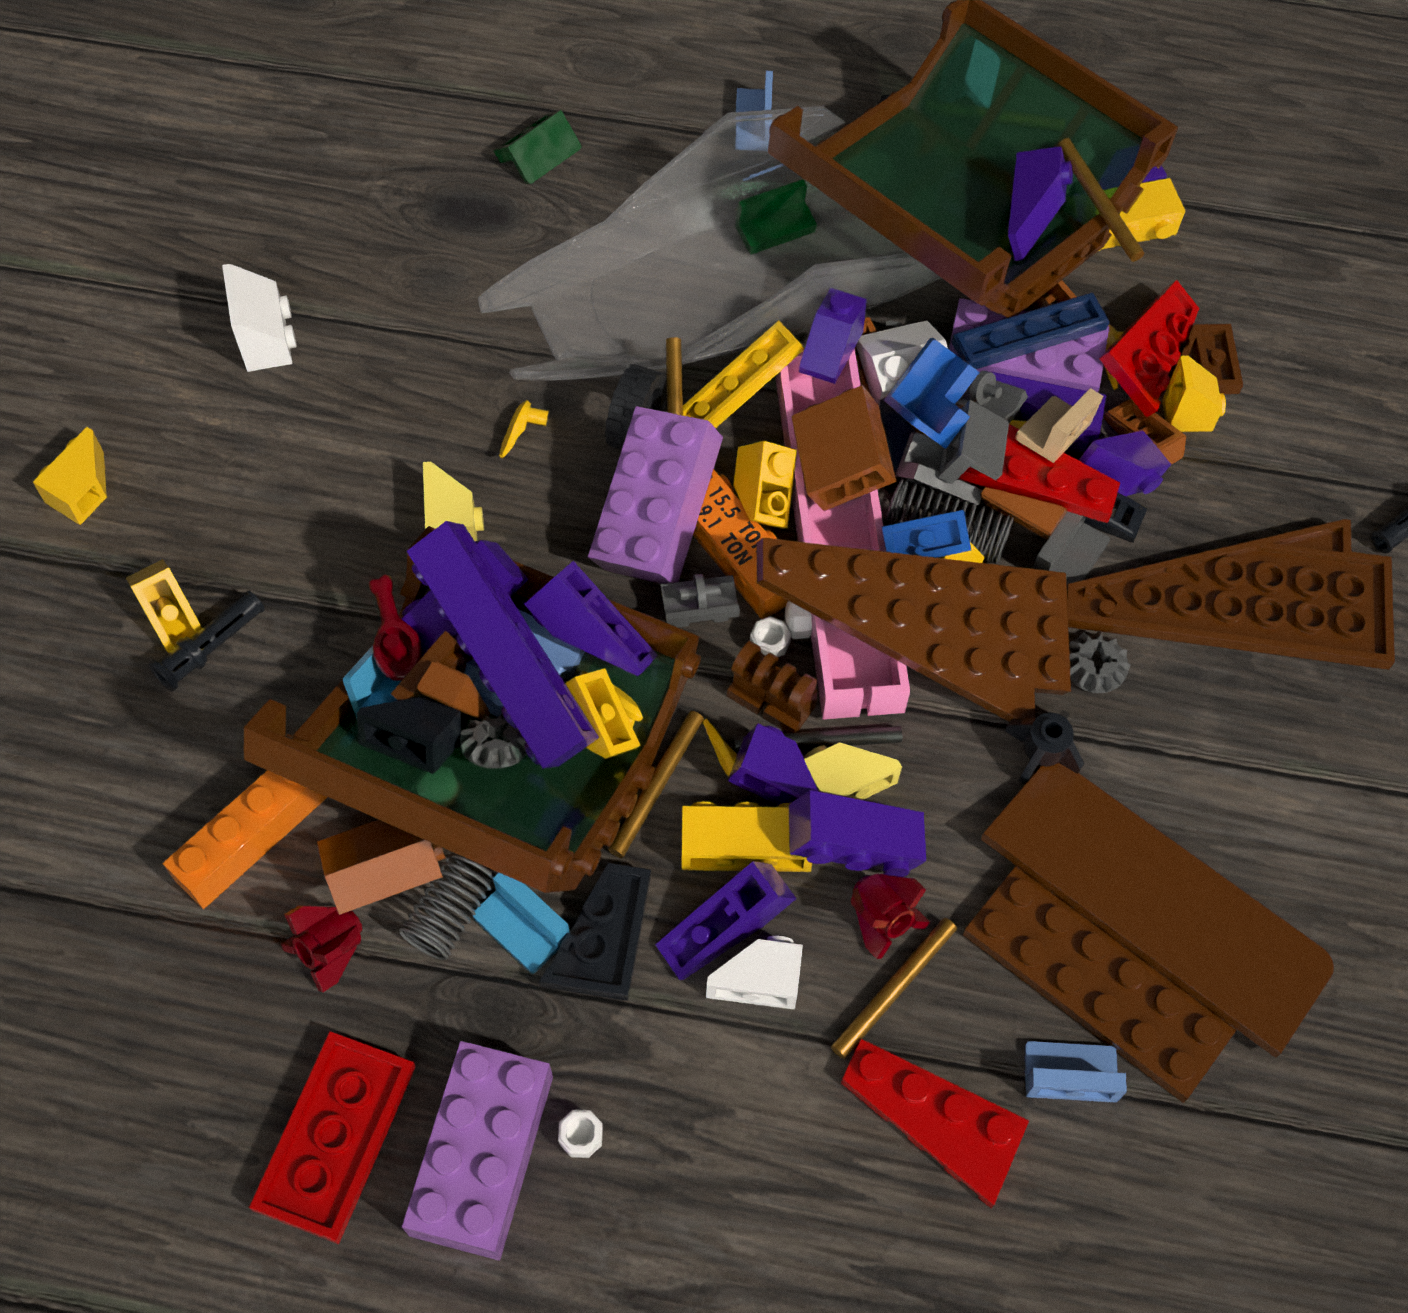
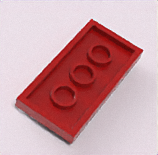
M330 1031L249 1209L339 1244L414 1073L415 1063Z

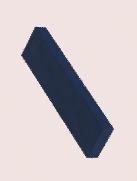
M1092 292L953 334L952 344L962 360L973 368L979 369L1107 330L1110 321Z

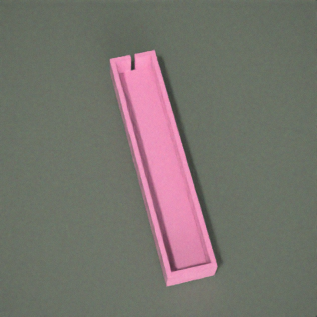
M855 349L835 384L799 372L803 351L784 367L775 378L785 447L797 450L792 502L798 542L886 552L878 490L826 511H823L807 495L791 416L806 410L811 405L820 404L836 397L848 389L859 387L860 380ZM811 613V640L822 720L860 717L861 709H867L868 716L905 713L910 695L906 665Z

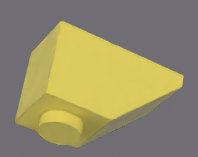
M431 461L423 462L425 529L428 526L436 529L445 521L464 524L473 540L477 541V531H484L482 507H475L472 492Z
M840 742L829 748L825 745L816 747L804 757L819 792L864 800L897 784L902 769L897 759Z

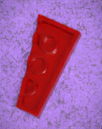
M1178 280L1168 285L1099 358L1108 372L1117 380L1146 418L1156 413L1159 409L1161 402L1158 399L1161 392L1165 391L1171 379L1168 376L1171 367L1177 364L1181 355L1179 352L1181 343L1187 340L1200 309Z
M1011 424L1008 427L1002 475L997 480H994L969 467L958 478L987 488L1061 505L1067 508L1068 512L1105 523L1109 522L1120 482L1065 453L1054 463L1017 441L1015 436L1019 429Z
M861 1039L842 1078L841 1084L885 1121H890L908 1136L907 1139L921 1151L925 1150L945 1167L944 1170L958 1182L962 1181L979 1195L978 1198L992 1209L1029 1120Z

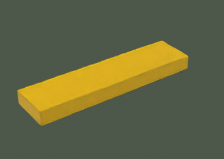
M778 320L683 405V416L708 420L717 428L803 352L804 347Z

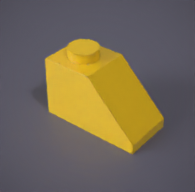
M1180 356L1162 399L1165 420L1181 432H1211L1214 430L1219 417L1225 413L1226 399L1223 393H1219L1217 378L1189 356Z
M163 559L126 577L127 582L168 653L176 647V641L181 637L187 636L191 638L202 629L170 568Z
M605 668L576 676L565 683L599 736L597 740L586 747L587 749L607 759L641 746Z

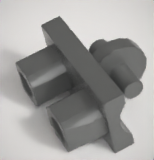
M983 370L977 375L955 405L961 409L969 400H972L1010 423L1012 420L1019 421L1022 417L1020 408L1028 396L1024 389L996 381L993 373Z
M701 573L694 574V580L661 584L666 623L670 625L685 627L689 626L692 622L712 620L716 623L728 621L731 617H739L740 610L733 575L704 579Z

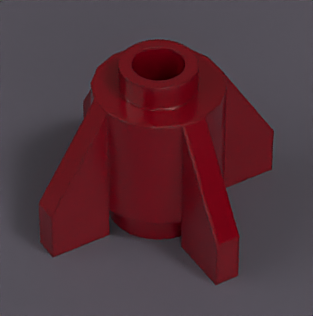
M877 873L862 877L853 888L851 904L856 910L865 948L876 959H882L892 944L889 938H897L903 935L910 927L926 929L930 923L919 910L914 908L926 891L915 878Z
M298 905L284 914L292 933L296 935L281 943L284 952L297 954L306 967L314 969L310 973L318 991L325 992L338 983L356 947L361 943L360 933L363 930L362 924L353 911L339 915L336 906Z

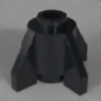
M1062 710L1060 714L1050 712L1042 714L1037 718L1011 719L1005 732L1021 742L1024 741L1025 754L1030 759L1018 781L1026 785L1038 765L1047 767L1058 762L1073 772L1079 773L1084 765V761L1073 742L1074 731L1072 725L1067 720L1070 715L1068 712Z

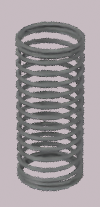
M904 478L899 481L885 519V526L897 524L909 485V481H904ZM916 483L913 484L907 504L898 523L906 522L909 508L917 488ZM925 486L921 488L909 521L916 520L926 489ZM931 489L929 492L926 504L919 519L926 518V514L932 496L934 494L933 489ZM942 492L938 494L930 517L936 516L943 495ZM950 495L946 498L941 514H945L951 499ZM956 498L951 512L956 511L959 498ZM967 501L964 502L961 510L966 511ZM976 503L972 505L966 520L968 532L976 510ZM981 507L969 540L977 549L979 547L978 551L983 556L988 548L987 563L991 562V564L997 565L1007 542L1014 518L1013 516H1006L993 547L1002 513H998L985 543L994 513L993 509L990 510L975 544L985 507Z
M454 852L446 855V862L440 864L441 873L449 881L440 878L430 881V887L424 889L425 895L419 897L420 904L413 906L415 912L408 914L409 921H405L401 925L402 928L399 929L401 936L412 946L439 960L449 959L448 956L451 955L450 950L455 949L453 942L450 940H460L456 932H465L462 924L471 923L467 915H476L472 907L477 908L481 906L478 899L486 898L484 891L491 890L489 883L494 882L493 878L495 876L493 874L497 875L499 873ZM449 858H454L458 864L450 862ZM461 860L479 868L480 870L485 872L490 878H487L472 870ZM444 866H449L454 873L445 871ZM457 869L462 870L468 873L469 875L475 877L480 882H482L486 887L470 880L462 873H460ZM453 878H456L464 882L465 884L469 885L481 895H478L463 887ZM433 883H439L444 890L436 888ZM449 887H452L458 890L459 892L465 894L475 903L461 897L460 895L452 891ZM428 891H433L439 898L430 896ZM443 895H445V896H447V897H450V898H452L453 900L459 902V903L462 904L464 907H466L469 911H467V910H465V909H463V908L457 906L456 904H454L453 902H451L450 900H448V899H447L446 897H444ZM428 899L436 908L424 904L422 900ZM439 904H441V905H443V906H445V907L451 909L452 911L456 912L458 915H460V916H461L462 918H464V919H461V918H459V917L453 915L452 913H450L449 911H447L446 909H444V908H443L442 906H440ZM417 908H423L430 916L420 913ZM435 913H437V914L443 916L444 918L450 920L452 923H454L455 925H457L459 928H457V927H455V926L449 924L448 922H446L445 920H443V919H441L439 916H437ZM412 916H417L426 925L415 922ZM432 923H435L436 925L442 927L443 929H445L446 931H448L449 933H451L453 936H451V935L445 933L444 931L440 930L439 928H437L436 926H434ZM435 936L439 937L440 939H442V940H443L444 942H446L447 944L443 943L442 941H440V940H439L438 938H436ZM419 938H421V939H423L424 941L428 942L429 944H431V945L434 946L435 948H433V947L427 945L426 943H424V942H423L422 940H420Z

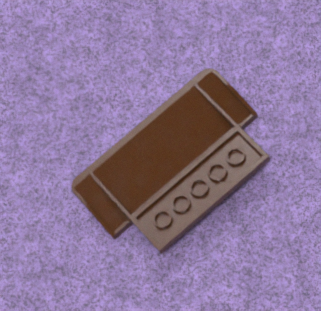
M1060 762L1052 766H1041L982 835V841L1016 866L966 927L963 936L1106 1045L1114 1046L1119 1055L1182 1103L1193 1093L1236 1030L1277 1058L1333 975L1334 963L1325 949L1084 776L1073 772L1060 764Z

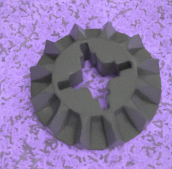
M1101 631L1094 635H1086L1083 632L1077 639L1069 643L1070 679L1076 686L1092 693H1107L1117 689L1125 681L1131 664L1128 663L1127 649H1122L1118 645L1116 637L1112 639L1102 636ZM1095 651H1099L1101 660L1106 662L1103 663L1098 674H1096L1094 662L1088 660L1092 658Z
M484 714L481 722L469 720L467 729L461 731V751L470 762L478 766L505 768L518 763L527 755L524 748L525 739L518 728L512 727L506 721L503 714L493 719ZM499 736H501V737H503V740L500 741L499 739H496V738H498ZM487 737H491L493 740L487 741Z

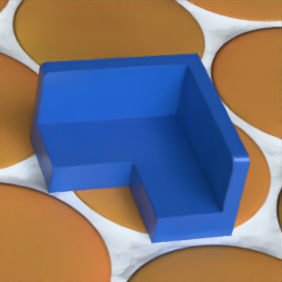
M930 338L884 401L910 424L946 449L970 418L967 413L955 404L980 372L936 339Z
M964 510L882 527L886 552L939 558L972 551Z

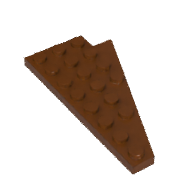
M1348 519L1067 585L1068 627L1387 670L1395 663L1392 557L1352 552L1351 520Z
M762 538L757 542V584L1008 722L1011 719L1036 718L1035 693L1064 695L1071 692L1066 573L772 538Z

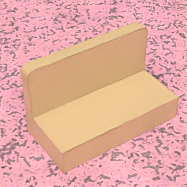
M1090 388L1073 406L1056 396H1052L1018 430L1015 439L1054 463L1091 425L1104 396Z

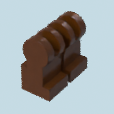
M748 641L732 665L731 672L734 673L732 684L727 689L726 697L756 715L759 714L768 702V706L763 711V719L786 733H797L816 707L818 690L815 687L817 679L808 674H804L802 677L799 676L796 672V667L790 663H787L782 669L777 667L778 656L771 652L765 656L761 652L759 645Z

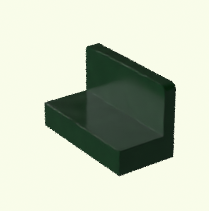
M562 110L545 114L493 151L500 163L513 161L525 183L532 184L579 151L582 146Z
M804 179L739 201L735 227L750 255L816 232L817 223L805 202L808 185Z

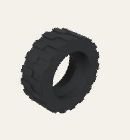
M631 364L629 368H626L623 376L618 381L608 410L605 430L608 446L622 450L636 406L663 411L667 395V379L663 372L637 364Z

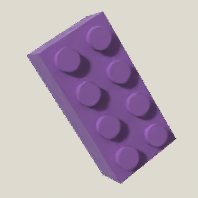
M959 298L949 350L958 356L952 344L953 334L1003 320L1007 317L990 310L984 305L981 306L975 301ZM1109 326L1107 330L976 370L979 372L983 370L991 373L996 372L1085 391L1091 388L1098 392L1103 370V363L1099 358L1106 351Z
M638 406L635 407L589 551V559L605 571L660 584L676 583L679 581L723 440V436L710 421Z
M460 1041L402 1228L409 1237L500 1261L552 1083L553 1075L550 1063Z

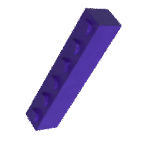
M445 521L407 550V553L414 562L412 565L414 574L424 585L429 586L436 597L434 605L444 619L451 621L458 632L456 640L459 646L467 655L473 656L481 669L479 671L481 681L487 689L495 692L503 704L501 711L504 718L512 727L518 728L526 741L524 744L525 751L534 763L541 765L542 768L559 767L599 738L464 524Z

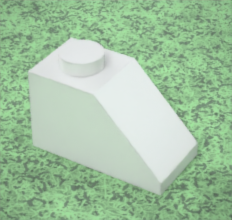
M770 936L767 940L757 939L708 976L706 998L795 1010L803 945L794 944L792 939L784 936Z

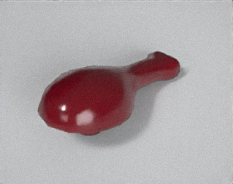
M384 574L379 579H371L368 583L370 591L376 597L381 614V625L373 643V655L378 668L386 677L393 681H402L422 658V645L417 632L399 617L392 595V577Z

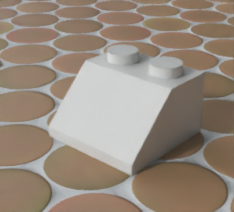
M232 264L222 265L231 327L247 372L293 364L290 348H296L297 344L292 325L286 326L285 319L292 318L287 295L280 296L276 281Z
M927 320L861 335L856 348L871 396L878 405L880 400L889 394L930 338L936 339L948 348L946 340Z

